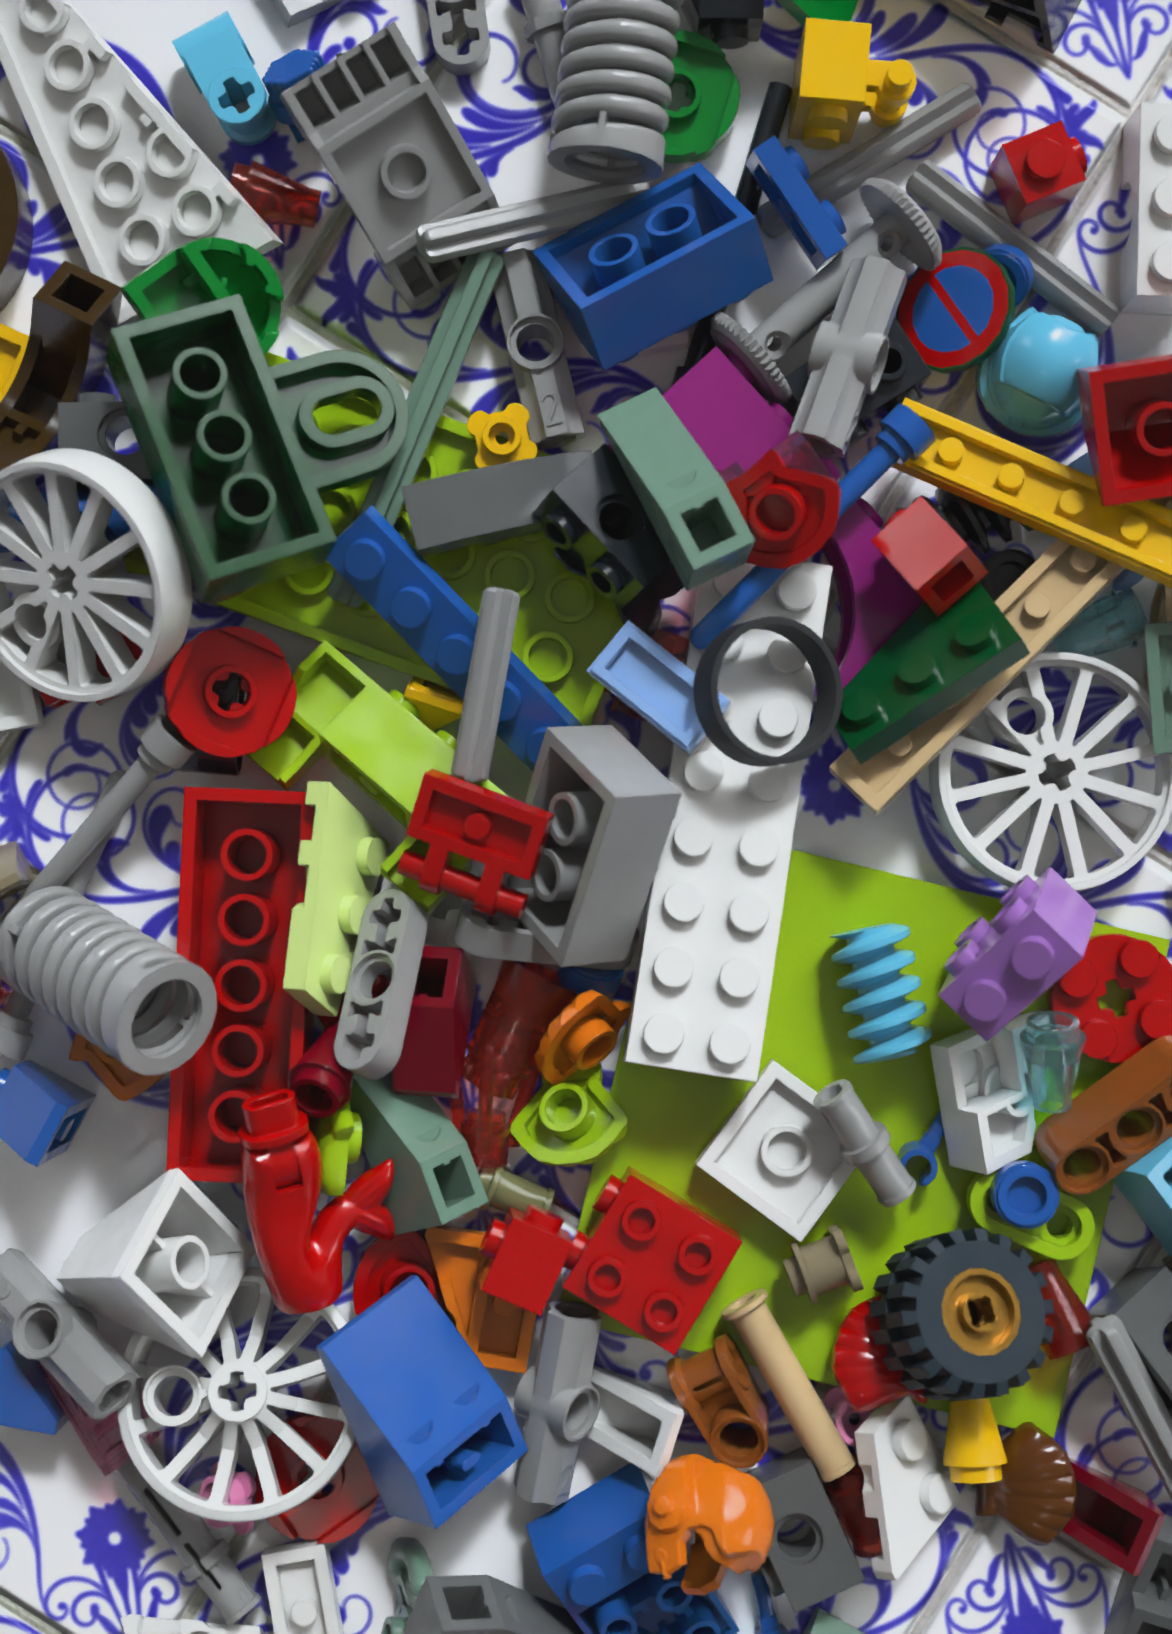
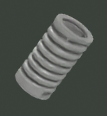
M566 0L568 11L563 19L565 35L560 44L562 60L557 69L559 85L554 93L557 109L551 118L553 134H550L547 151L548 162L555 169L580 179L609 184L646 183L658 179L663 174L667 143L662 133L669 127V117L665 109L672 102V93L668 85L675 77V68L671 60L678 52V44L674 36L681 27L680 16L676 10L683 4L684 0ZM573 153L608 160L607 166L580 160ZM615 161H638L639 163L636 166L616 167Z
M49 886L32 892L15 905L7 914L0 927L1 979L20 995L27 997L32 1003L56 1017L61 1023L69 1026L77 1034L84 1036L102 1051L115 1057L131 1071L146 1076L161 1075L178 1068L189 1060L202 1046L213 1026L217 1010V992L212 978L203 968L190 962L184 956L173 952L166 945L158 943L153 937L144 934L140 929L129 925L122 918L114 916L109 910L100 907L96 902L87 899L73 889L66 886Z

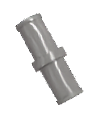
M840 1079L822 1088L813 1099V1104L817 1110H820L840 1140L839 1152L849 1165L858 1167L877 1195V1200L881 1205L891 1207L906 1200L914 1192L916 1181L909 1175L889 1145L891 1134L885 1125L880 1121L872 1119L854 1092L850 1081Z

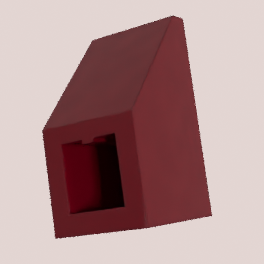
M423 947L401 1055L397 1064L392 1069L393 1091L395 1094L459 1098L477 984L476 975L462 948Z

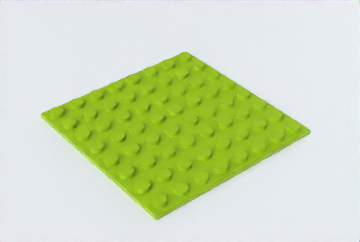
M791 849L758 1075L772 1058L816 1092H819L822 1088L836 1080L845 1079L850 1081L854 1092L872 1119L882 1122L891 1134L889 1145L897 1156L900 1148L905 1143L919 1141L924 1132H927L940 1110L930 1044L972 1028L939 996L949 973L943 966L958 949L954 942L959 935L980 916L987 922H990L1003 908L999 903L1001 899ZM1094 922L1090 936L1106 933L1123 934L1150 942L1162 955L1167 957L1170 944L1168 939ZM888 923L907 925L910 928L911 934L896 943L894 947L913 951L916 960L901 969L900 973L918 976L922 985L906 995L905 998L923 1001L926 1004L927 1011L911 1021V1024L928 1026L932 1031V1037L916 1047L919 1051L914 1054L880 1062L854 1064L852 1057L869 1048L868 1041L848 1038L847 1032L864 1021L863 1016L843 1013L842 1006L858 997V992L837 987L836 981L852 972L853 969L852 965L833 963L831 959L833 954L847 946V940L830 938L828 936ZM1110 980L1105 983L1106 994L1097 998L1100 1009L1111 1008L1114 1014L1118 1015L1124 1011V1002L1130 999L1128 988H1118L1115 980ZM1047 990L1018 1015L1038 1010L1048 1011ZM629 1014L610 1090V1095L627 1115L628 1127L625 1136L613 1144L609 1152L593 1162L577 1230L587 1235L600 1213L594 1210L592 1205L608 1177L612 1174L621 1179L628 1166L634 1168L738 1231L743 1242L679 1348L699 1353L715 1346L714 1341L716 1337L728 1334L739 1347L746 1364L758 1367L731 1320L724 1321L720 1313L727 1305L744 1294L759 1288H765L768 1294L765 1303L808 1379L838 1386L832 1371V1351L838 1328L851 1308L881 1294L874 1290L873 1287L879 1275L891 1273L885 1264L893 1254L905 1252L904 1246L916 1240L958 1229L962 1231L971 1228L984 1229L974 1221L966 1205L968 1185L978 1173L949 1166L945 1135H943L941 1143L934 1153L938 1164V1172L935 1179L928 1185L919 1186V1176L922 1170L927 1167L929 1160L923 1156L911 1157L907 1161L905 1169L916 1181L914 1192L903 1202L895 1206L885 1207L879 1203L877 1195L858 1167H856L802 1242H800L695 1163L753 1082L623 1062ZM1054 1025L1052 1032L1038 1031L1033 1071L1045 1073L1042 1093L1034 1109L1035 1133L1039 1125L1047 1117L1122 1063H1110L1084 1055L1062 1039ZM1034 1140L1031 1153L1015 1160L1034 1162L1050 1172L1038 1155L1034 1146ZM1113 1180L1089 1194H1071L1089 1208L1095 1222L1093 1240L1087 1250L1081 1255L1069 1260H1057L1017 1243H1011L1010 1251L1024 1249L1033 1258L1028 1266L1031 1273L1042 1271L1048 1285L1040 1288L1043 1300L1052 1299L1054 1314L1045 1315V1325L1054 1328L1052 1342L1040 1344L1039 1349L1047 1355L1041 1367L1027 1369L1031 1379L1022 1387L1009 1388V1394L990 1398L997 1425L1016 1429L1017 1426L1024 1422H1032L1052 1438L1055 1436L1114 1184ZM1057 1183L1059 1190L1066 1192V1191H1065L1064 1189H1062V1188L1059 1186V1184ZM989 1193L987 1203L989 1208L994 1210ZM1055 1213L1047 1222L1048 1232L1053 1235L1060 1234L1067 1226V1218L1064 1213ZM837 1224L844 1234L863 1289L854 1292L852 1287L846 1285L818 1296L819 1303L812 1305L808 1294L795 1297L782 1260L793 1256L789 1244L796 1242L798 1247L828 1237L827 1227ZM987 1231L988 1236L996 1235ZM563 1288L561 1300L583 1302L591 1305ZM599 1310V1316L602 1318L600 1329L648 1340ZM911 1398L914 1405L949 1413L950 1402L948 1399L933 1400L928 1398L927 1403L923 1404Z

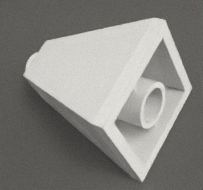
M179 1168L169 1169L81 1235L70 1255L63 1262L56 1280L88 1310L192 1358H201L256 1251L254 1245Z

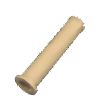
M765 1288L748 1292L727 1305L720 1314L724 1321L731 1320L818 1471L820 1480L823 1482L835 1480L850 1471L856 1465L857 1460L854 1454L852 1455L767 1307L765 1300L768 1294Z

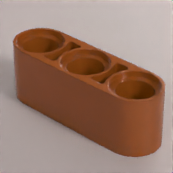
M1172 1035L1162 1036L1150 1042L1047 1117L1039 1125L1034 1136V1146L1059 1186L1066 1192L1083 1195L1101 1188L1172 1136Z

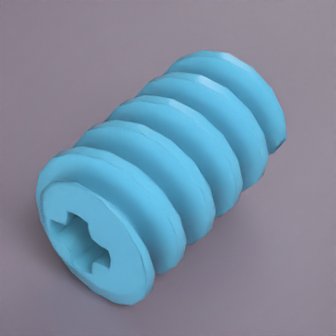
M888 923L828 936L830 938L847 940V946L833 954L831 959L833 963L852 965L853 969L852 972L836 981L837 987L858 992V997L842 1006L843 1013L863 1016L864 1021L847 1032L848 1038L868 1041L869 1048L852 1057L854 1064L874 1063L914 1054L919 1051L916 1047L932 1037V1031L928 1026L911 1024V1021L927 1011L926 1004L923 1001L905 998L906 995L922 985L918 976L900 973L901 969L916 960L913 951L894 947L896 943L911 934L910 928L907 925Z

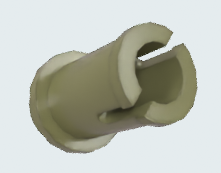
M497 1161L494 1166L485 1162L482 1163L478 1174L489 1202L480 1206L479 1209L485 1211L488 1206L507 1213L510 1206L525 1213L528 1205L532 1204L549 1211L555 1189L543 1187L503 1170L504 1163Z

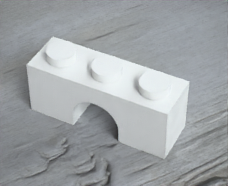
M1141 102L1123 126L1121 189L1132 190L1133 211L1129 237L1126 245L1120 251L1119 314L1172 315V103Z

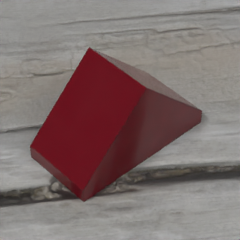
M1069 1457L1075 1473L1077 1497L1074 1516L1062 1532L1131 1575L1139 1576L1165 1519L1164 1513L1143 1490Z

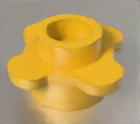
M511 403L504 411L492 414L476 411L469 417L467 429L475 437L478 453L475 456L477 468L537 457V446L529 440L526 427L530 420L526 407L519 403ZM499 433L507 434L509 437L507 443L499 444L496 441L497 435Z

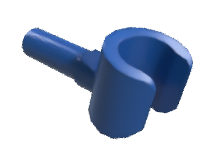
M940 1110L921 1139L905 1143L900 1148L897 1156L904 1167H906L907 1161L913 1156H923L929 1160L927 1167L922 1170L919 1176V1186L930 1184L938 1172V1164L934 1153L944 1135Z
M763 1572L751 1574L760 1626L756 1629L755 1634H790L783 1624L778 1623L770 1588Z

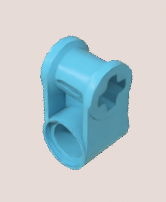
M228 11L172 40L200 94L203 93L212 112L216 115L221 127L231 140L240 145L252 146L262 143L272 134L277 118L268 102L269 95L253 66L255 62ZM247 100L250 108L246 112L239 114L236 105Z

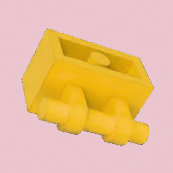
M806 18L794 62L788 139L802 140L804 146L818 150L835 149L840 146V143L850 144L861 112H869L873 123L877 127L888 128L903 118L908 101L915 91L917 81L913 66L904 59L895 61L869 59L872 23Z

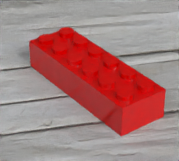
M184 786L176 953L203 968L212 978L217 992V1010L208 1036L196 1053L181 1066L172 1070L170 1075L166 1172L169 1169L179 1168L191 1181L242 1183L241 1154L243 1145L239 1139L238 1131L245 1125L242 1110L243 1102L252 1097L273 1091L289 1089L287 1083L289 1071L312 1046L314 1014L283 989L292 908L298 903L304 902L307 883L306 867L298 865L300 840H312L316 808L305 805L306 792Z

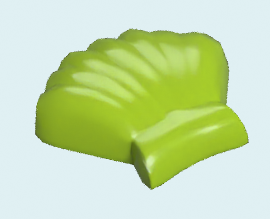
M601 1063L590 1069H578L562 1083L555 1086L542 1076L543 1086L515 1117L511 1124L510 1132L522 1148L537 1161L552 1167H575L578 1164H591L597 1158L609 1152L612 1145L625 1136L628 1122L625 1111L602 1086L603 1073Z
M349 1102L330 1117L316 1118L307 1115L309 1130L315 1136L321 1151L323 1180L320 1191L325 1195L343 1196L347 1164H355L360 1155L362 1122L358 1112H351Z

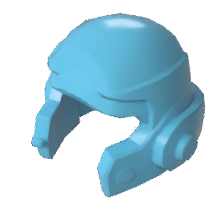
M1029 307L1010 324L1005 339L990 357L977 364L976 390L986 411L1005 427L1027 436H1051L1061 434L1072 428L1082 419L1076 369L1098 366L1099 343L1096 337L1097 334L1085 333L1078 324L1062 316L1048 315L1044 312L1038 313L1034 307Z

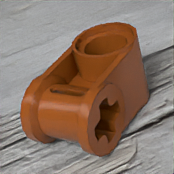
M723 1334L716 1337L714 1341L715 1346L689 1358L683 1359L681 1356H675L668 1359L666 1369L672 1390L683 1409L691 1415L718 1461L739 1469L754 1466L761 1461L767 1452L770 1407L766 1397L749 1372L745 1359L733 1338L728 1334ZM734 1422H742L750 1425L751 1427L747 1429H735L729 1426L728 1424Z

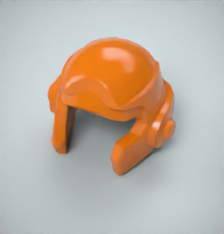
M686 1454L669 1461L664 1466L661 1475L658 1478L656 1477L651 1487L647 1504L645 1543L648 1572L651 1574H662L664 1580L670 1579L672 1573H675L687 1564L686 1543L694 1532L695 1543L691 1544L688 1566L680 1585L685 1594L706 1595L720 1588L727 1568L740 1576L747 1570L751 1572L757 1571L765 1562L770 1551L775 1527L771 1502L760 1481L727 1464L715 1462L699 1454Z

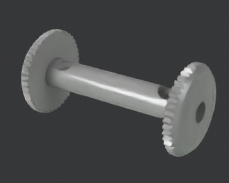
M870 177L860 185L861 200L864 202L863 205L867 208L866 211L870 214L869 216L873 219L874 223L755 330L748 333L731 316L729 317L721 312H718L711 318L710 333L715 345L725 356L732 353L746 365L755 379V383L752 386L766 401L784 404L791 399L792 392L789 384L775 362L835 309L839 292H841L847 270L853 258H864L868 254L890 260L900 251L907 260H910L913 264L915 263L917 267L920 266L921 269L924 268L926 271H933L940 265L942 260V244L933 224L918 204L891 181ZM884 237L883 243L879 246L880 240ZM773 337L772 343L767 346L768 340Z

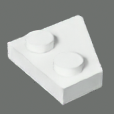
M910 1396L875 1408L854 1433L858 1464L864 1475L862 1494L865 1516L878 1518L883 1554L871 1558L873 1572L877 1579L897 1581L961 1499L955 1484L950 1482L949 1472L946 1466L942 1465L943 1460Z

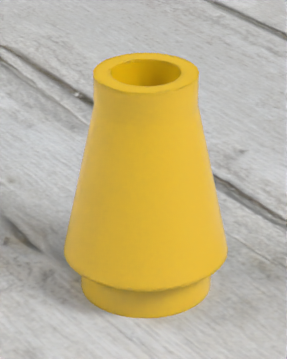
M990 1398L950 1402L942 1462L943 1466L949 1467L950 1482L978 1484L1001 1481V1465L1008 1463Z

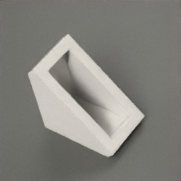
M593 1365L590 1385L599 1392L601 1398L600 1410L597 1420L586 1437L650 1475L659 1478L664 1466L670 1461L684 1417L683 1407L672 1390Z

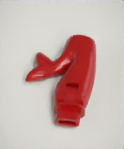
M281 1089L252 1097L242 1104L245 1125L238 1131L239 1139L243 1145L241 1154L242 1184L253 1245L273 1304L286 1314H304L322 1310L339 1298L343 1286V1244L351 1230L355 1229L388 1241L394 1238L395 1222L383 1201L393 1184L395 1170L393 1159H387L364 1172L354 1180L343 1193V1196H336L329 1201L314 1219L323 1180L321 1151L315 1136L309 1130V1121L306 1113L297 1109L295 1093L289 1089Z

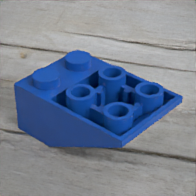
M416 1275L409 1276L316 1347L389 1515L437 1529L528 1451L506 1395Z
M632 1463L625 1465L573 1496L567 1502L558 1505L526 1524L542 1577L584 1634H735L740 1631L717 1589L706 1595H687L682 1591L680 1585L688 1566L691 1549L689 1542L686 1543L687 1564L675 1573H672L670 1579L664 1580L662 1574H651L648 1572L645 1517L653 1483L644 1470Z

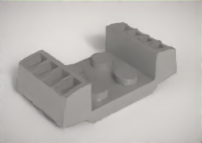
M392 22L281 93L279 97L301 135L312 144L375 250L373 255L396 293L412 310L455 282L466 257L461 256L436 263H430L427 260L421 259L417 250L416 230L424 224L497 208L499 205L495 194L431 80L418 63L396 23ZM514 244L491 250L499 254L500 252L507 249L508 247L513 246Z

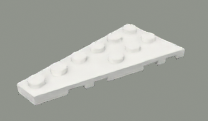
M0 0V62L91 273L121 287L174 248L207 237L224 238L238 243H245L262 255L284 244L69 0ZM123 294L117 327L141 321Z

